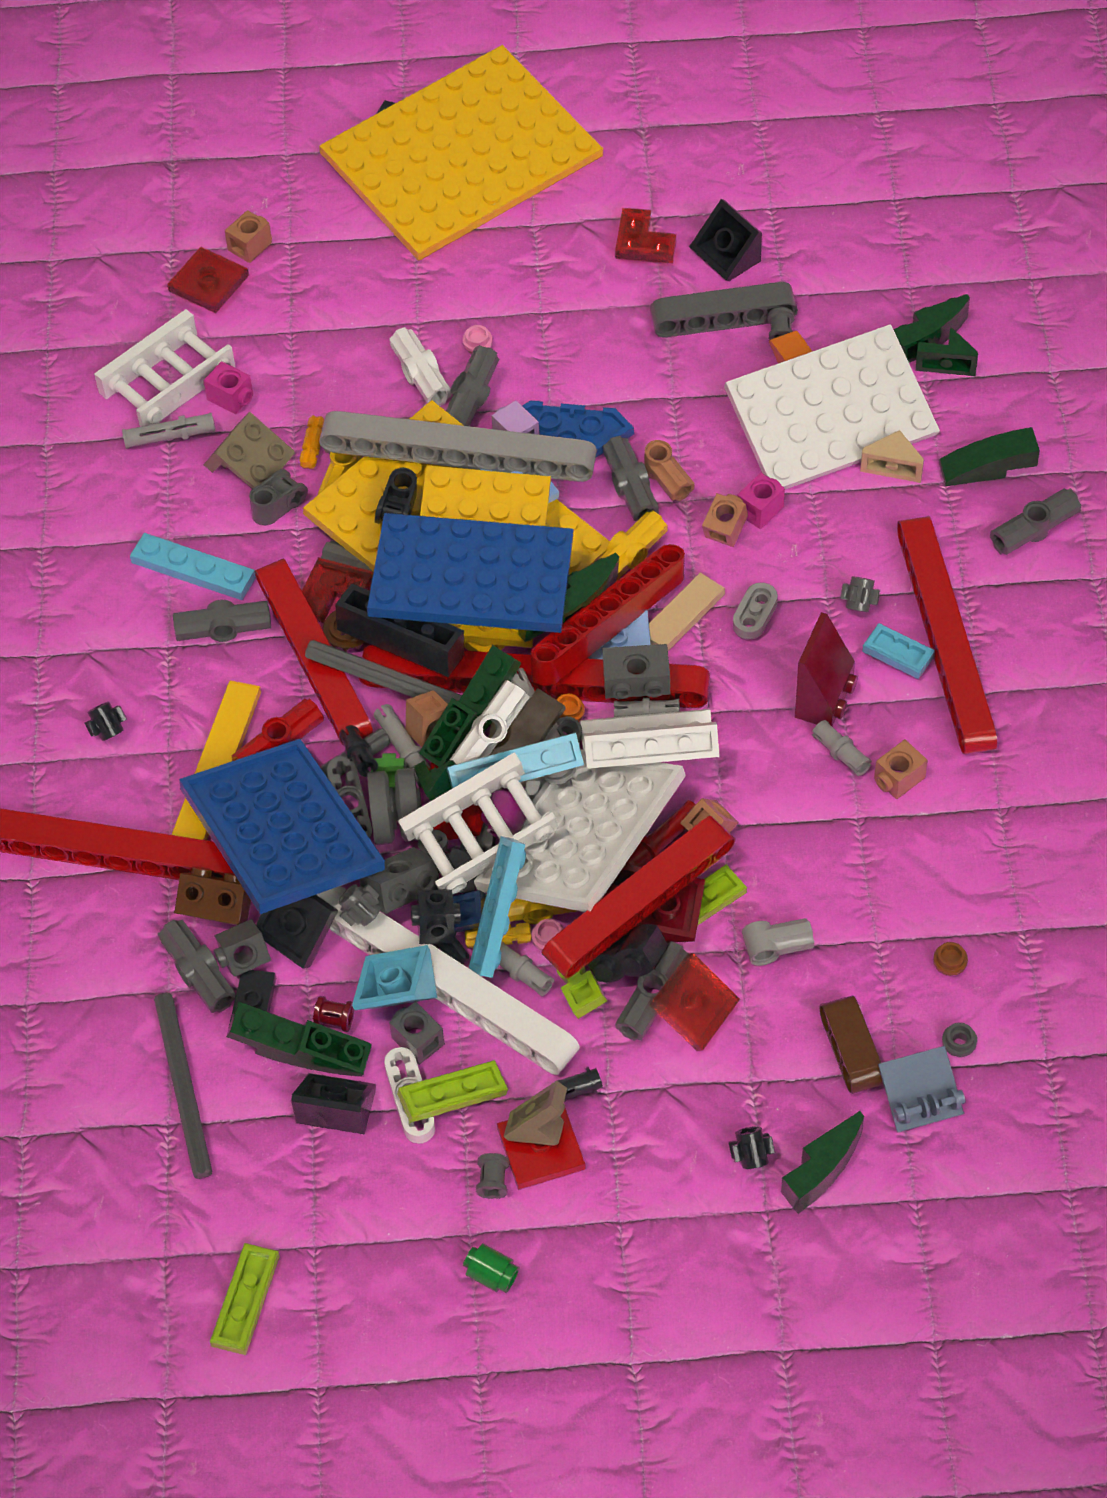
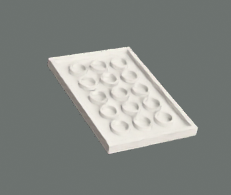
M891 324L727 381L724 385L762 473L769 478L779 481L785 489L860 463L864 447L899 430L911 444L936 436L940 431Z
M580 749L584 765L576 767L575 774L563 784H552L546 781L532 800L542 818L553 812L557 820L558 829L554 830V835L548 840L541 843L536 841L524 848L526 859L524 866L518 872L516 899L581 912L591 911L593 906L602 899L685 778L683 766L657 762L587 769L585 750ZM527 819L522 830L530 826V823ZM493 867L476 877L474 883L477 891L481 890L487 893Z

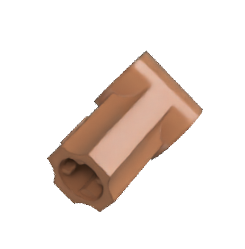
M663 440L649 442L645 447L644 465L648 477L656 480L672 501L677 500L679 502L687 498L689 493L694 490L695 483L672 456L671 446Z

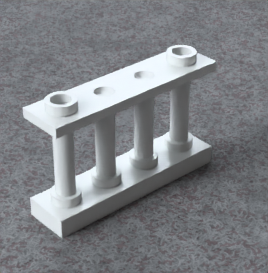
M185 309L94 373L98 392L105 399L119 392L138 408L136 409L139 425L142 427L160 423L163 418L204 390L203 380L221 361L232 367H235L232 347L229 344L215 352L197 337L194 315ZM184 344H189L206 360L197 367L192 368L174 351ZM161 360H166L183 377L170 385L151 368ZM142 376L157 388L160 393L147 401L128 384L137 377Z
M710 709L580 720L582 747L585 750L587 769L719 757L717 723L711 722Z
M515 752L398 820L407 840L420 839L443 877L435 881L438 890H452V895L456 894L467 886L466 882L494 866L499 844L483 852L461 816L462 810L472 804L479 805L499 839L501 836L513 838L525 844V848L536 841L541 843L548 840L554 835V830L558 829L557 820L553 812L542 818L519 782L520 776L524 774V770ZM501 787L508 788L530 823V826L514 835L490 799L491 793ZM443 821L450 822L472 860L455 870L432 834L433 827Z

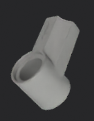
M807 918L771 925L768 921H756L742 929L750 962L756 966L770 964L783 954L814 948L813 932L810 921Z

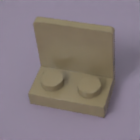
M249 412L203 465L212 473L220 465L224 468L228 467L253 489L270 478L276 471L282 469L294 455L295 451Z

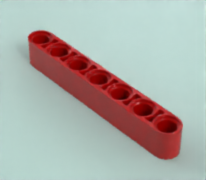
M673 544L663 545L597 598L592 600L585 608L583 607L562 624L561 633L551 632L537 643L531 651V674L533 681L542 686L557 683L646 610L681 584L684 580V550L680 546Z
M282 558L254 570L259 586L266 600H268L280 627L338 738L342 729L347 736L349 735L346 726L349 725L356 726L362 738L373 733L370 720L345 672L308 659L305 656L307 646L311 640L331 645L286 560Z
M708 816L598 901L591 911L587 910L550 939L544 946L542 955L565 978L572 977L726 855L733 847L736 838L714 817Z

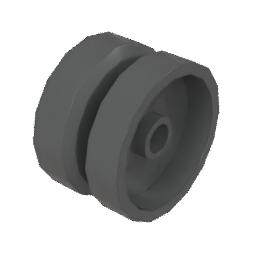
M414 767L397 769L395 773L396 790L390 787L389 777L385 771L368 772V790L375 845L392 843L395 838L394 830L397 829L398 820L422 807L420 788L416 786ZM400 827L401 837L405 842H408Z

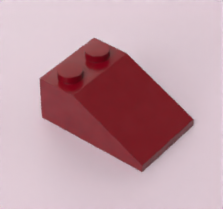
M823 612L820 613L798 662L795 718L816 725L826 720L833 727L836 718L842 719L847 705V701L844 699L847 693L853 694L858 676L854 675L855 661L828 614Z
M625 864L603 897L642 867ZM694 879L638 925H657L667 943L671 941L695 942L705 879Z

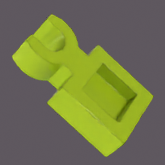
M584 967L570 978H565L557 970L558 975L566 983V985L561 987V990L578 1019L607 1002L602 989L590 970L586 972Z

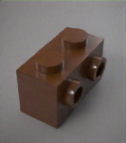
M192 867V871L180 873L174 913L234 925L248 921L251 899L234 873H224V877L213 876L211 869L203 867Z

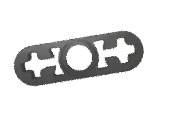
M344 756L335 757L328 763L326 776L333 787L337 789L336 791L341 798L353 796L357 799L358 806L350 811L355 818L357 817L356 820L371 839L372 826L357 768L354 762L350 761V758L348 759ZM341 767L343 772H347L346 786L342 788L340 775L336 774V768Z

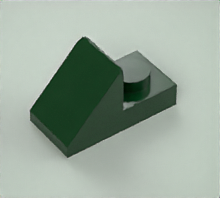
M950 328L948 345L918 342L915 371L975 376L978 351L953 328Z
M424 760L414 766L419 782L430 801L452 789L446 767L456 765L453 760H449L439 768L435 767L430 770Z

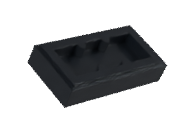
M249 970L240 975L231 1019L238 1002L266 1012L270 1011L277 979L276 973Z

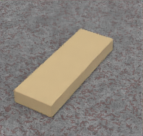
M700 572L649 623L651 645L667 644L669 651L725 595V588Z

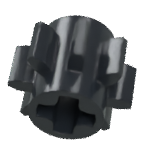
M107 701L87 712L91 720L84 724L91 737L99 734L102 741H105L124 731L121 722L127 720L121 706L117 705L112 708L110 702Z
M758 1126L746 1127L736 1131L737 1141L729 1142L731 1157L734 1159V1162L741 1161L742 1168L754 1169L767 1165V1155L775 1153L772 1136H769V1133L763 1134L762 1128Z

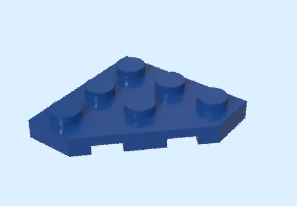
M533 400L522 405L539 422V435L589 441L596 446V457L603 454V445L610 438L616 436L629 438L634 435V426L616 408L603 407V411L587 410L585 405L561 403L560 407L545 406L543 401Z

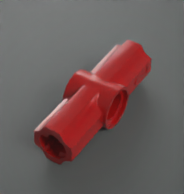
M306 698L303 699L282 717L268 719L263 724L260 734L231 755L232 761L303 738L324 721L322 712L310 698L308 700Z

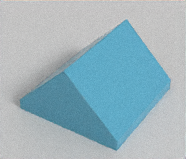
M428 945L366 956L352 1004L354 1010L376 1009L437 998L431 952Z

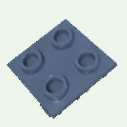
M945 1046L878 1064L897 1133L964 1114L962 1104L966 1102L962 1090H957Z

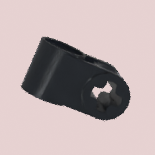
M401 467L392 471L376 509L375 523L381 524L383 522L384 513L412 515L417 496V477L411 469ZM404 486V487H407V488H406V489H400V488H398V487Z

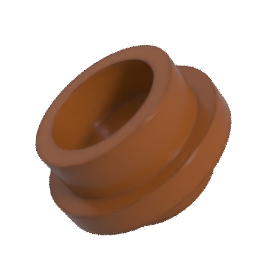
M955 942L942 944L935 950L933 956L935 968L942 974L949 976L962 973L968 962L966 951Z

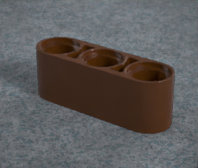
M852 995L820 1004L821 1020L849 1093L854 1094L883 1086L878 1067L881 1061L855 996Z

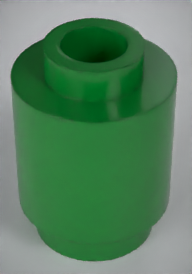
M484 1243L478 1249L473 1246L463 1263V1266L467 1268V1277L495 1292L501 1290L507 1293L520 1270V1267L513 1264V1259Z

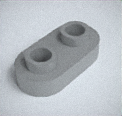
M756 583L751 585L746 591L733 616V630L739 637L755 639L765 630L777 607L778 595L772 585Z

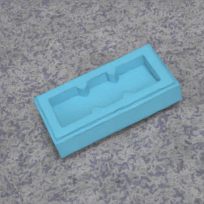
M878 623L863 644L862 652L917 679L923 674L935 654V650Z

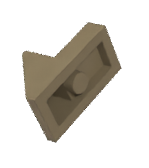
M556 1080L512 1110L508 1118L504 1137L508 1141L557 1145L564 1124L560 1116L565 1109L564 1100L567 1088Z

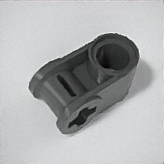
M286 469L276 471L270 478L251 490L249 497L252 519L255 523L263 526L275 523L280 517L291 509L298 507L305 500L308 488L304 484L294 481L291 478L290 472Z

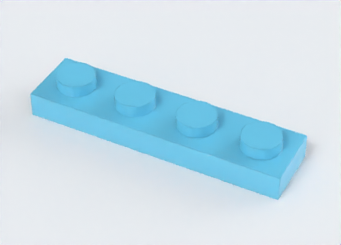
M147 533L142 535L130 554L131 563L239 600L244 599L256 578L254 569Z
M571 733L448 766L446 769L451 788L453 789L514 752L522 763L524 774L520 776L519 782L583 766L584 762L576 733Z
M504 836L500 838L469 964V969L475 973L493 978L494 970L498 968L501 961L500 946L503 936L506 935L509 929L508 913L511 903L514 902L517 896L518 886L516 881L518 872L524 866L526 859L525 844Z

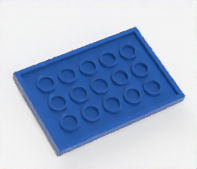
M384 513L367 615L368 617L561 633L574 529Z
M301 739L179 779L180 790L259 914L385 870V860Z

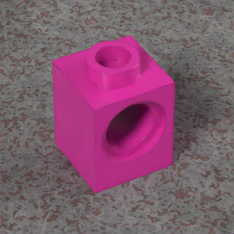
M223 361L203 380L207 400L234 414H237L243 406L248 405L254 395L250 375Z
M762 472L737 494V497L741 498L743 503L746 504L748 512L746 520L759 529L766 525L784 507L785 488L779 481L769 478Z

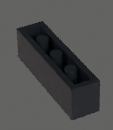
M351 583L335 604L337 630L444 676H450L464 657V630L448 623L368 617L367 606L370 591Z

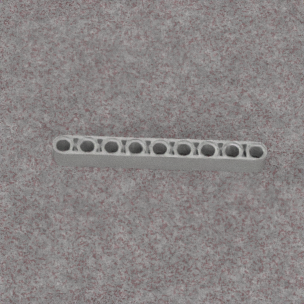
M331 411L326 414L319 440L320 446L323 449L334 453L476 470L484 469L496 472L511 473L513 471H520L523 474L551 476L552 479L584 482L592 478L597 453L596 446L593 443L580 439L342 411Z

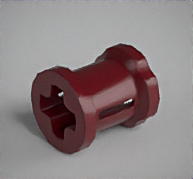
M320 995L315 1004L313 1022L320 1025L326 1024L341 1027L342 1031L348 1032L354 1017L353 1001H347L346 1004L329 1001L325 996Z

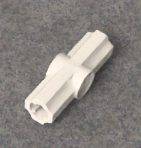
M403 327L396 330L394 335L389 338L390 346L401 362L407 381L410 385H416L426 403L433 400L439 406L445 404L446 400L451 397L450 387L439 372V366L434 354L430 349H424L412 329L408 330Z
M505 680L483 713L473 721L471 730L450 760L459 764L489 756L497 743L505 738L507 729L530 696L517 685ZM487 720L493 721L496 726V732L491 738L486 737L483 733V725Z

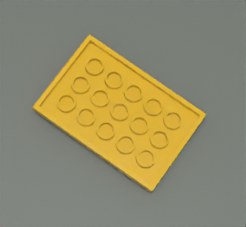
M427 465L420 516L546 526L551 476ZM450 624L464 630V642L533 647V639L524 642L518 635V629Z

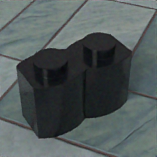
M638 925L592 960L588 966L599 982H615L622 979L625 975L631 977L644 976L654 969L668 944L657 925Z

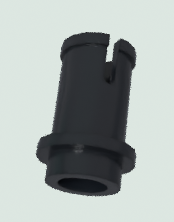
M586 1067L585 1072L557 1080L567 1088L564 1102L589 1092L597 1094V1090L603 1088L596 1068L590 1070L589 1067Z

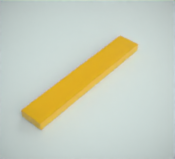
M229 680L194 774L232 762L231 755L237 752L243 744L261 695L260 686ZM185 797L171 835L207 840L209 836L207 830Z

